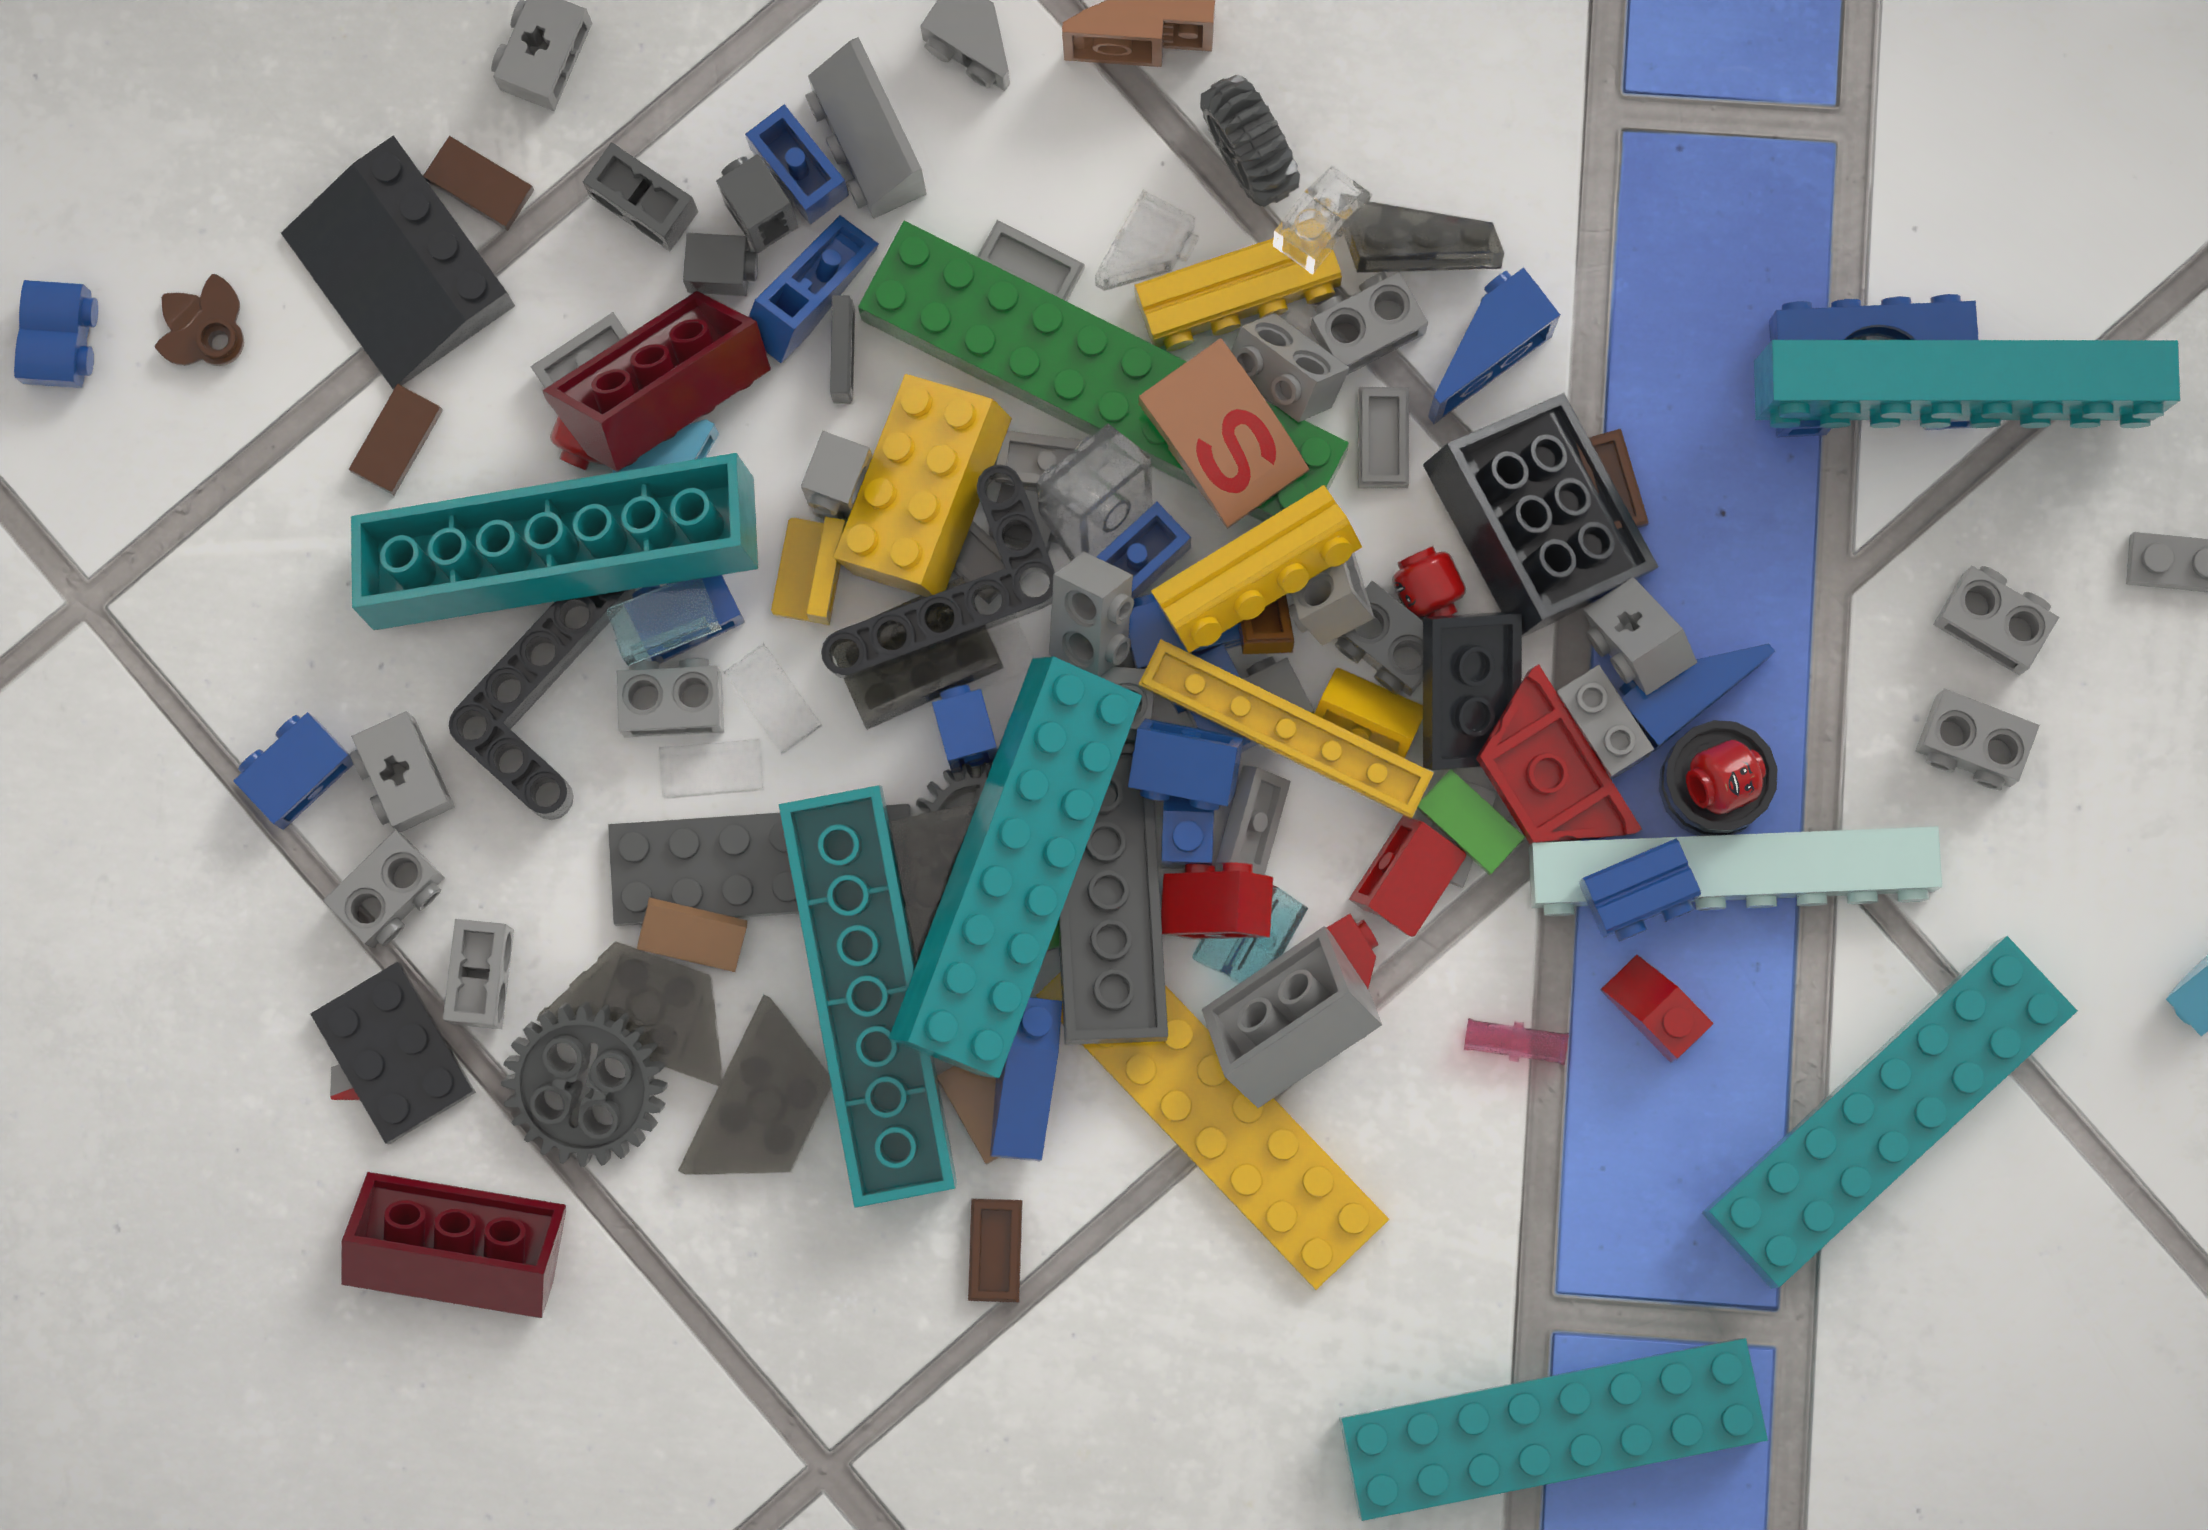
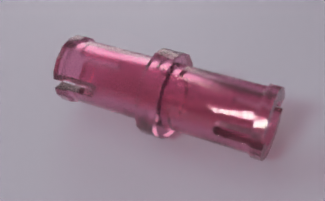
M1468 1018L1464 1050L1509 1056V1061L1519 1062L1520 1057L1565 1065L1569 1033L1563 1034L1524 1028V1022L1514 1021V1026L1475 1021Z

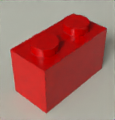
M1238 862L1223 863L1222 871H1215V866L1185 864L1184 873H1164L1161 910L1162 934L1193 940L1270 938L1273 877L1253 873L1252 864Z

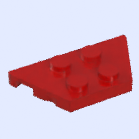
M1538 664L1528 670L1476 759L1529 844L1632 835L1642 830L1540 665Z

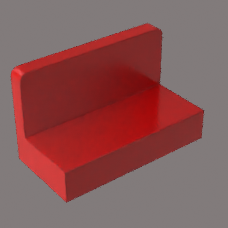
M1402 816L1349 900L1362 910L1379 915L1405 935L1413 937L1417 934L1465 860L1466 853L1423 821Z

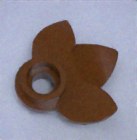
M211 274L204 284L200 297L186 293H165L162 295L163 316L171 331L158 340L155 344V349L166 360L183 366L194 364L201 360L214 366H223L232 363L239 357L244 347V335L236 323L240 311V301L232 286L224 278L217 274ZM217 335H227L228 343L223 349L216 350L212 348V341Z

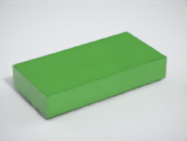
M1452 769L1428 792L1417 807L1427 819L1463 850L1488 875H1491L1525 838L1523 834Z

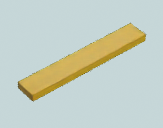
M1160 639L1138 684L1143 689L1409 819L1413 817L1434 772Z

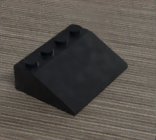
M394 135L354 162L281 232L393 390L397 384L404 385L515 307L507 291Z
M1565 393L1453 440L1443 446L1423 464L1426 473L1501 612L1512 611L1522 613V637L1595 602L1632 577L1637 580L1659 567ZM1576 443L1593 472L1597 489L1581 461ZM1620 521L1622 528L1617 529L1614 522Z

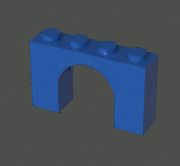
M1943 294L1931 297V303L1911 304L1910 297L1898 296L1882 299L1881 305L1862 306L1859 299H1842L1832 302L1831 307L1812 308V303L1807 301L1789 302L1782 305V310H1776L1769 320L1770 342L1772 340H1852L1862 336H1881L1891 340H1979L1976 300L1961 301V296L1958 294ZM1800 420V426L1776 428L1777 438L1827 435L1832 428L1820 427V420ZM1951 420V425L1948 427L1925 428V430L1972 427H1970V420Z

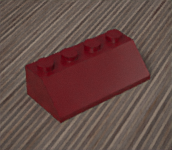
M695 291L542 391L547 402L587 455L611 469L619 471L623 467L635 463L640 456L661 442L673 438L679 430L699 417L712 412L717 405L738 391L750 387L755 380L769 372L771 367L757 321L699 291Z
M367 1172L342 1238L341 1285L542 1318L554 1281L566 1215V1205Z

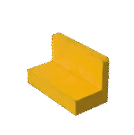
M826 516L824 523L799 518H790L788 520L771 607L773 615L830 625L841 564L833 556L845 528V520Z
M1336 668L1314 714L1405 758L1422 722L1423 705L1399 694L1395 695L1389 690L1341 668Z

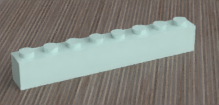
M1939 826L1532 843L1528 848L1531 908H1544V916L1574 915V907L1588 906L1579 884L1583 877L1675 838L1679 841L1688 865L1701 890V895L1697 899L1690 901L1695 902L1696 910L1725 909L1726 900H1746V908H1770L1777 906L1776 898H1796L1797 906H1820L1828 904L1827 896H1847V904H1870L1878 902V894H1898V902H1920L1929 900L1928 892H1935L1942 887Z

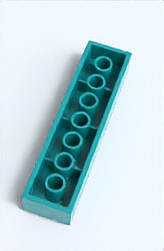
M1772 340L1754 360L1755 420H1770V427L1773 428L1800 426V420H1820V427L1823 428L1848 427L1851 425L1850 420H1870V427L1873 428L1898 427L1901 425V420H1920V427L1923 428L1948 427L1951 425V420H1970V427L1972 428L1998 427L2001 425V420H2020V427L2022 428L2048 427L2051 425V420L2070 421V427L2094 428L2100 426L2101 421H2120V427L2144 428L2150 426L2151 421L2164 416V412L2180 401L2178 340Z
M737 453L351 516L352 608L373 630L758 569L754 477Z
M1054 656L1032 659L888 1039L976 1075L1000 1078L1142 695Z
M871 786L778 804L854 1208L955 1189L958 1184L934 1057L888 1039L915 970L916 961L883 786Z
M2008 936L1997 940L1708 1206L1702 1214L1771 1289L1780 1288L2078 1010Z
M1738 1338L1339 1417L1356 1505L1361 1521L1768 1441L1746 1338Z

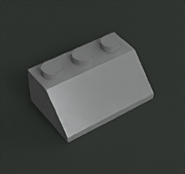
M859 37L852 39L808 75L812 92L806 94L805 97L816 121L826 119L833 135L826 138V141L837 165L846 162L854 177L846 183L858 209L867 205L873 219L927 195L922 168Z
M1325 926L1202 1009L1224 1077L1257 1108L1283 1093L1286 1089L1382 1026L1370 991L1331 932Z

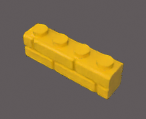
M1323 222L1135 284L1134 292L1151 344L1157 347L1165 345L1166 351H1175L1194 343L1193 335L1212 330L1214 336L1227 334L1241 327V319L1259 314L1260 319L1273 313L1282 315L1288 311L1287 304L1304 298L1307 304H1315L1327 300L1335 295L1334 288L1341 286L1342 274Z
M1325 485L1154 588L1151 590V593L1188 653H1191L1201 646L1213 644L1220 638L1223 632L1241 621L1259 616L1266 606L1287 593L1300 591L1310 579L1331 566L1336 567L1344 564L1354 552L1362 548V545L1347 516L1335 502Z

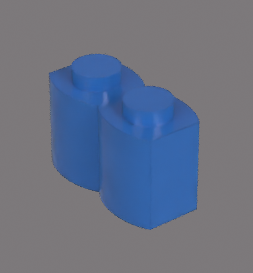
M23 281L19 306V331L14 360V376L22 384L82 388L85 376L92 374L94 352L91 346H87L89 327H95L97 324L98 301L96 298L91 297V291L84 284Z

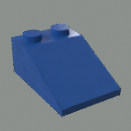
M1524 267L1512 276L1508 271H1504L1484 287L1487 294L1481 298V303L1433 397L1428 415L1433 424L1437 423L1553 336L1561 314Z

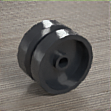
M1713 720L1693 727L1670 749L1660 769L1659 793L1666 812L1680 828L1697 836L1734 835L1746 829L1768 809L1777 790L1778 768L1771 748L1756 731L1738 722ZM1737 740L1745 744L1750 750L1758 752L1763 759L1766 774L1762 778V792L1754 802L1728 813L1715 814L1706 808L1699 807L1693 801L1687 788L1686 774L1690 770V763L1697 753L1725 741Z

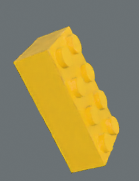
M905 374L833 558L855 576L920 596L929 597L945 591L980 503L977 493L978 478L985 469L995 464L1012 418L992 398Z

